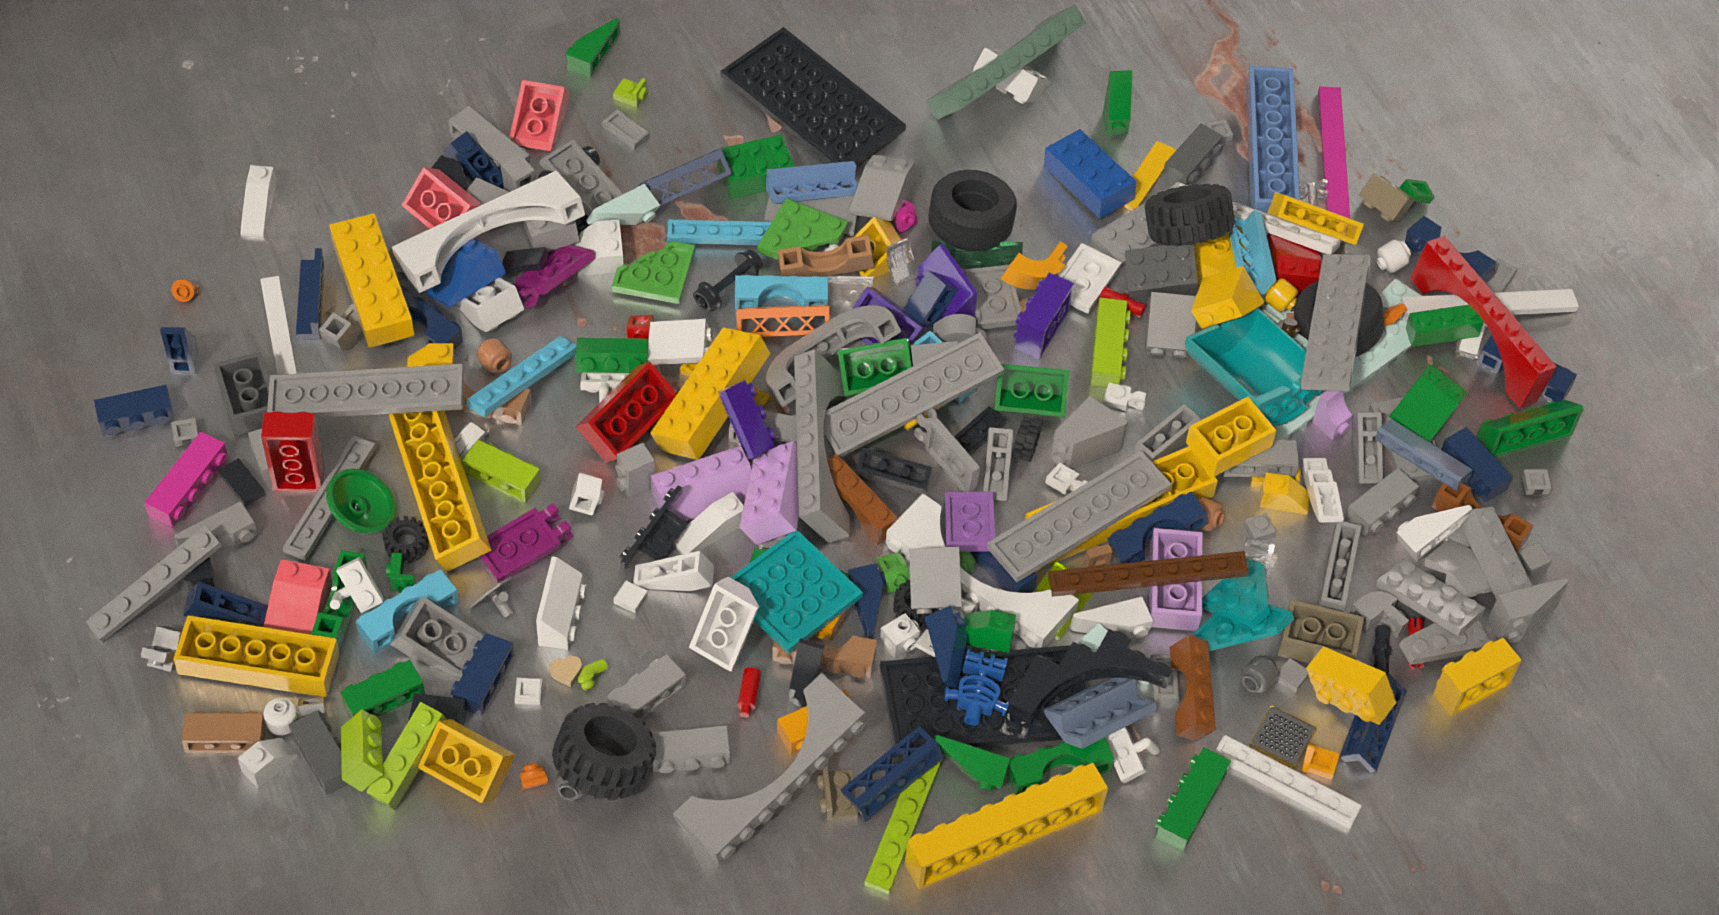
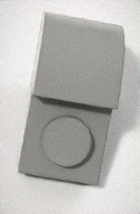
M353 304L349 306L341 317L333 312L319 329L323 339L343 351L350 350L359 342L358 336L362 332Z
M949 315L933 325V334L942 342L958 341L960 343L980 332L986 340V331L977 327L976 318L970 315Z
M1373 591L1365 594L1353 603L1349 613L1364 617L1362 630L1366 633L1380 622L1382 625L1389 626L1391 628L1390 632L1396 638L1404 634L1409 622L1404 613L1395 608L1398 599L1392 594L1382 591Z
M166 625L157 626L152 646L142 648L140 657L148 659L147 666L168 672L174 671L176 666L173 658L183 630Z

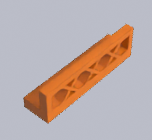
M830 305L737 308V330L742 331V319L751 318L758 326L748 333L758 334L761 337L807 335L815 330L809 324L815 316H825V323L830 320L831 307ZM805 316H811L807 321L803 318ZM779 317L788 318L783 322ZM791 317H798L805 323L799 330H792L786 325ZM756 318H764V319H763V321L760 323ZM768 318H775L781 323L776 331H769L762 324ZM807 325L811 330H803V329H804V327ZM784 326L788 331L779 330ZM760 327L764 330L761 332H756Z

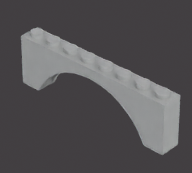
M813 349L794 357L799 517L827 542L831 543L850 536V517L834 485L824 444V417L830 401L843 397L844 389L841 374Z
M822 673L803 690L808 706L806 736L795 760L779 778L755 793L736 799L709 800L691 796L673 813L676 823L718 863L723 859L727 860L730 858L742 841L745 842L752 837L756 827L761 823L764 824L769 821L773 816V811L779 805H785L798 787H804L817 769H823L835 752L839 753L845 748L848 739L854 734L858 735L865 728V723L867 722L865 712Z

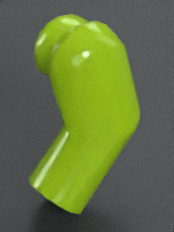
M604 658L582 668L578 677V683H581L583 690L594 687L595 683L592 679L594 675L608 670Z

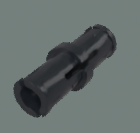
M1378 625L1375 627V643L1372 647L1374 668L1389 673V658L1392 654V647L1390 646L1391 628L1387 625Z

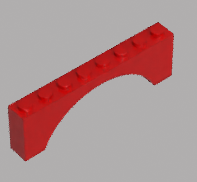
M1446 236L1428 241L1410 279L1422 294L1433 290L1446 291L1468 303L1483 319L1498 346L1504 366L1506 394L1519 409L1536 403L1557 366Z

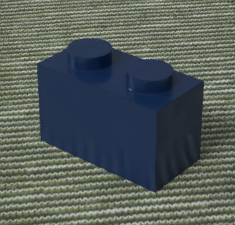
M928 270L922 277L915 292L909 297L904 309L921 324L933 327L934 323L940 320L959 289L942 274Z

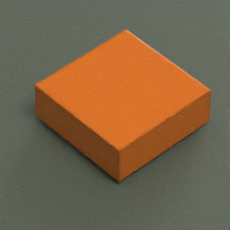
M1403 303L1391 306L1383 313L1384 326L1395 323L1407 310Z

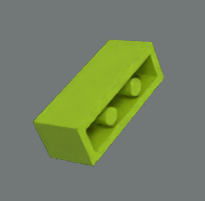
M478 439L462 460L467 476L524 503L529 500L541 483L540 469L530 462L526 463L512 453H505L497 449L493 444L484 443Z
M363 709L341 726L342 780L361 792L383 775L381 721L375 715H370Z

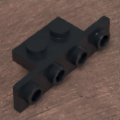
M680 485L675 490L671 488L663 498L665 501L664 505L660 509L658 507L655 508L649 517L651 522L646 528L641 527L634 537L636 542L631 548L627 546L619 557L621 559L620 567L624 570L638 551L653 561L664 559L687 528L688 524L669 511L683 492V488Z

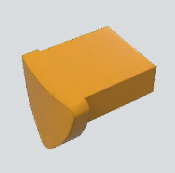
M1309 742L1303 758L1301 771L1305 773L1310 772L1332 780L1340 754L1317 747L1316 744Z

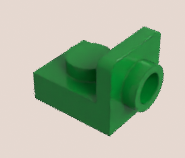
M1406 179L1399 187L1414 198V202L1430 204L1435 198L1426 181Z

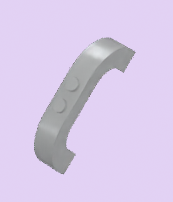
M871 305L851 309L832 318L784 349L770 364L766 373V381L777 402L783 407L795 399V356L815 349L822 357L826 358L856 339L873 337L883 344L900 333L901 330L893 314L882 306Z

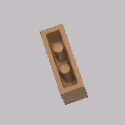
M202 711L185 713L181 741L185 753H244L258 741L265 740L266 724L263 713L254 711L246 713H231L228 711L219 713H205Z

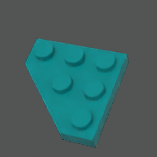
M1246 558L1249 570L1248 576L1222 579L1202 597V609L1255 628L1271 614L1266 581L1267 573L1263 563Z
M1269 604L1271 614L1257 627L1253 628L1214 613L1192 636L1208 641L1209 651L1278 635L1294 620L1291 611Z

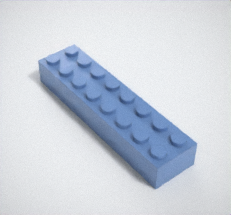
M1250 66L1246 80L1250 208L1267 213L1275 192L1300 200L1294 75L1292 68Z

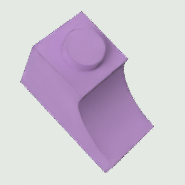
M1327 390L1321 394L1312 421L1332 440L1339 435H1345L1351 428L1350 423L1353 414L1345 404L1343 391Z

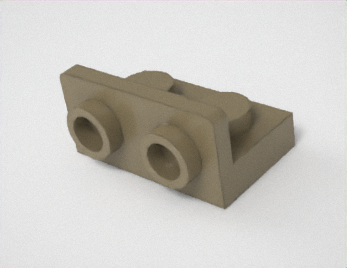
M826 765L822 769L821 774H817L818 790H823L824 796L820 797V811L826 814V822L857 820L858 818L855 806L840 790L853 780L852 769L828 771V766ZM854 789L851 794L856 798Z

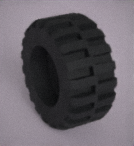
M1192 184L1170 188L1152 195L1147 199L1144 206L1149 237L1157 244L1180 246L1183 244L1202 243L1226 235L1235 225L1231 192L1225 186H1220L1219 184Z
M589 703L584 707L580 706L574 709L565 717L552 750L553 763L556 770H559V775L563 781L567 780L568 785L572 789L581 791L580 794L585 796L591 795L594 796V799L598 800L607 798L608 801L617 800L618 797L623 799L636 793L644 785L656 757V742L649 727L646 728L645 722L641 718L637 719L633 712L629 710L624 711L621 709V706L617 705L608 706V703H599L598 705ZM592 746L607 749L610 752L614 753L616 756H609L603 754L594 749Z

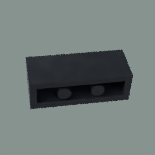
M862 447L856 467V474L860 478L916 494L926 495L932 467Z

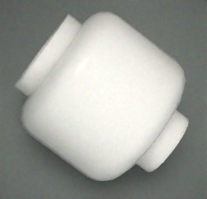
M1391 240L1378 248L1376 263L1382 271L1386 269L1389 273H1395L1409 264L1411 252L1403 241Z
M285 697L272 699L264 708L263 715L266 727L276 735L289 734L288 724L299 719L296 705L292 700Z

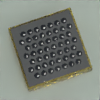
M1271 705L1249 747L1295 770L1317 728Z

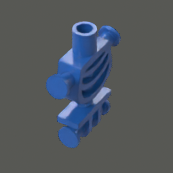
M968 648L962 672L971 674V676H965L960 680L958 690L949 689V686H945L944 701H948V699L957 700V708L966 710L964 722L975 726L979 724L981 714L991 716L994 709L1002 712V716H1005L1007 713L1009 701L1004 703L998 700L1000 688L992 680L1002 682L1008 658L1002 660L995 658V655L991 654L989 659L983 657L984 652L980 651L979 654L971 652V649Z

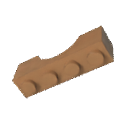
M869 235L847 238L841 246L825 252H812L803 249L801 246L778 250L782 276L824 277L875 268Z
M465 382L463 383V409L459 410L476 413L466 407V400L477 392L470 389ZM526 388L487 415L486 418L492 417L509 424L522 425L531 405L530 389Z
M852 636L848 642L840 647L824 648L823 670H827L830 673L850 674L856 678H871L877 640ZM774 641L772 660L778 661L781 664H794L797 648L787 654Z

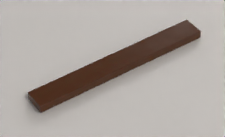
M1245 551L1048 571L1051 596L1055 597L1246 577L1249 574Z

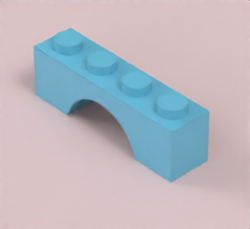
M735 275V312L737 308L761 307L765 302L774 298H788L800 306L828 305V277Z
M441 569L426 575L422 581L413 586L406 587L399 595L385 600L379 607L371 612H365L356 620L358 634L374 654L390 645L395 637V628L398 621L409 613L413 604L424 596L445 611L459 603L457 589Z

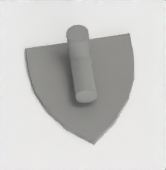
M509 577L497 584L476 600L469 609L490 597L505 618L513 613L506 603L508 594L506 592L499 593L498 590L509 584L513 577Z

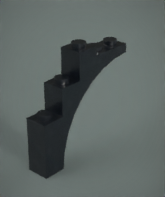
M1109 629L1096 652L1092 651L1085 644H1078L1073 641L1060 665L1056 664L1049 657H1042L1037 654L1009 701L1007 713L1031 724L1038 712L1050 700L1075 685L1102 678H1130L1149 682L1166 689L1173 670L1163 662H1156L1147 658L1145 654L1138 650H1131V639L1122 632H1115Z

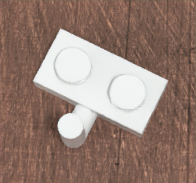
M582 372L581 390L591 393L599 392L600 403L609 394V391H612L629 373Z
M360 557L337 568L336 572L345 587L334 593L330 602L332 609H338L342 599L349 596L352 597L361 613L383 603L384 597Z
M1126 727L1105 737L1114 757L1113 764L1120 780L1124 784L1147 772L1139 752L1146 749L1152 755H1157L1160 751V748L1149 738H1144L1134 743Z

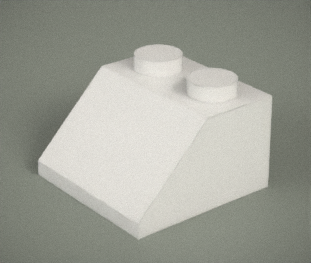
M619 219L596 221L578 234L579 242L575 243V245L593 250L596 257L577 271L578 276L616 273L617 268L623 265Z

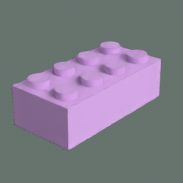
M794 441L767 450L753 459L740 528L756 545L794 532L797 529L799 518L797 444Z
M1154 528L1150 542V561L1201 556L1203 532ZM1202 581L1149 587V613L1153 620L1151 627L1196 631L1199 628L1202 617Z

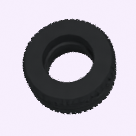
M968 169L955 171L940 179L933 188L928 213L929 224L935 234L948 245L966 251L989 250L1006 241L1011 235L1016 215L1017 199L1007 183L993 174ZM966 209H974L980 212L970 211Z
M1319 280L1304 289L1294 305V320L1301 326L1299 334L1307 340L1309 339ZM1368 283L1366 285L1355 357L1368 352L1382 337L1384 330L1381 296Z

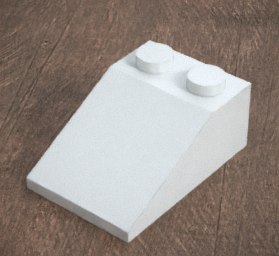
M501 278L494 280L455 304L476 327L485 332L495 330L499 324L515 318L519 312L524 310L516 287Z

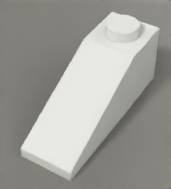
M250 165L245 188L241 236L264 238L277 185L273 167Z
M733 492L715 501L688 524L674 546L681 555L697 552L740 528L744 505Z
M1466 505L1415 517L1410 522L1405 521L1398 528L1397 540L1418 561L1459 529L1462 522L1471 513L1472 507Z
M701 551L635 565L633 584L643 589L694 591L712 587L714 565Z
M1138 597L1074 613L1070 628L1072 631L1088 633L1099 623L1106 630L1111 629L1115 632H1122L1129 639L1134 637L1139 639L1150 633L1153 620L1143 597Z

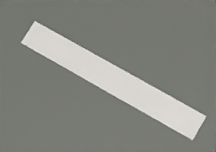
M279 276L260 279L277 375L297 374Z

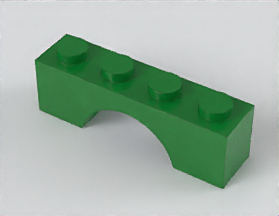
M346 550L340 551L333 570V584L327 606L322 613L318 612L311 631V635L337 639L339 651L356 604L352 597L349 596L342 599L338 609L330 607L334 593L345 587L336 572L337 568L360 557L368 570L365 554Z
M1105 737L1083 749L1062 742L1056 747L1049 749L1040 748L1031 754L1013 756L1009 760L1006 774L1014 794L1018 795L1034 784L1041 785L1044 775L1056 767L1067 766L1075 768L1079 765L1086 766L1094 763L1099 774L1111 772L1114 757Z

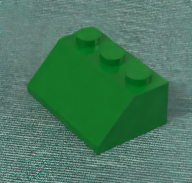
M907 338L887 341L883 344L876 343L838 350L845 397L858 395L913 367L911 343Z
M1001 364L1004 368V374L997 377L994 411L1065 418L1070 370Z

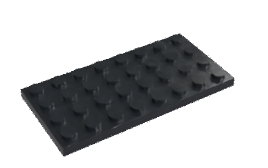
M784 27L720 71L722 79L827 164L854 161L855 165L858 166L906 130V124Z
M1071 645L1010 650L1009 653L1001 651L984 652L983 657L990 659L991 654H994L995 658L1002 660L1008 658L1002 682L992 680L1000 688L998 700L1004 703L1011 700L1037 654L1042 657H1049L1056 664L1060 665ZM966 654L963 656L959 683L963 677L971 676V674L962 672ZM936 657L880 661L879 666L894 746L919 726L931 737L938 735L976 748L1063 740L1046 717L1044 709L1086 689L1084 682L1058 694L1038 712L1031 724L1009 713L1002 716V712L994 709L991 716L981 714L979 724L973 726L964 722L966 710L957 708V700L948 699V701H944L945 686L947 685L942 681ZM920 736L912 743L911 748H919L926 741Z

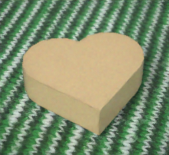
M569 656L564 660L556 659L549 665L550 676L569 687L573 685L582 670V662L576 656Z

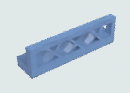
M854 161L767 169L766 190L772 203H783L786 198L793 201L852 196L855 195L858 187L855 180L856 165ZM850 185L851 187H850V188H844V187H841V186ZM775 192H783L786 194L776 195Z

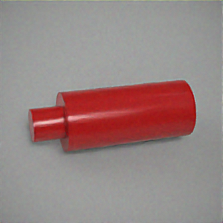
M747 667L743 671L737 707L740 709V716L745 718L750 716V711L755 710L762 674L759 669L754 667Z

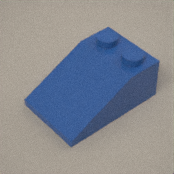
M476 239L469 240L451 256L443 269L441 283L427 289V296L450 308L503 276L506 272L497 250Z

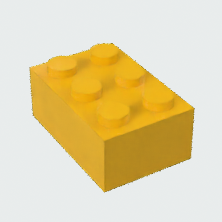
M1246 397L1189 426L1186 443L1214 477L1271 448L1276 429L1252 400Z
M1504 638L1496 642L1491 640L1481 650L1477 652L1470 651L1460 661L1456 663L1450 662L1442 668L1440 678L1436 682L1437 686L1433 695L1450 717L1509 686L1522 660Z
M1324 646L1306 668L1319 701L1324 704L1330 703L1337 706L1345 713H1353L1366 722L1371 721L1380 725L1396 704L1386 672Z
M448 719L438 721L417 768L478 802L486 803L495 801L516 754L456 721Z

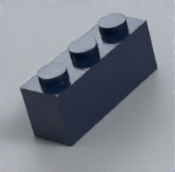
M167 385L94 400L102 436L116 435L121 432L140 430L144 427L163 425L167 422L175 421Z
M1467 427L1444 440L1441 450L1473 470L1468 484L1472 487L1473 492L1480 496L1485 503L1507 491L1512 476Z
M486 632L482 640L476 642L471 660L465 662L462 669L463 675L459 681H455L451 690L453 698L465 699L467 711L480 716L483 715L514 657L513 642Z

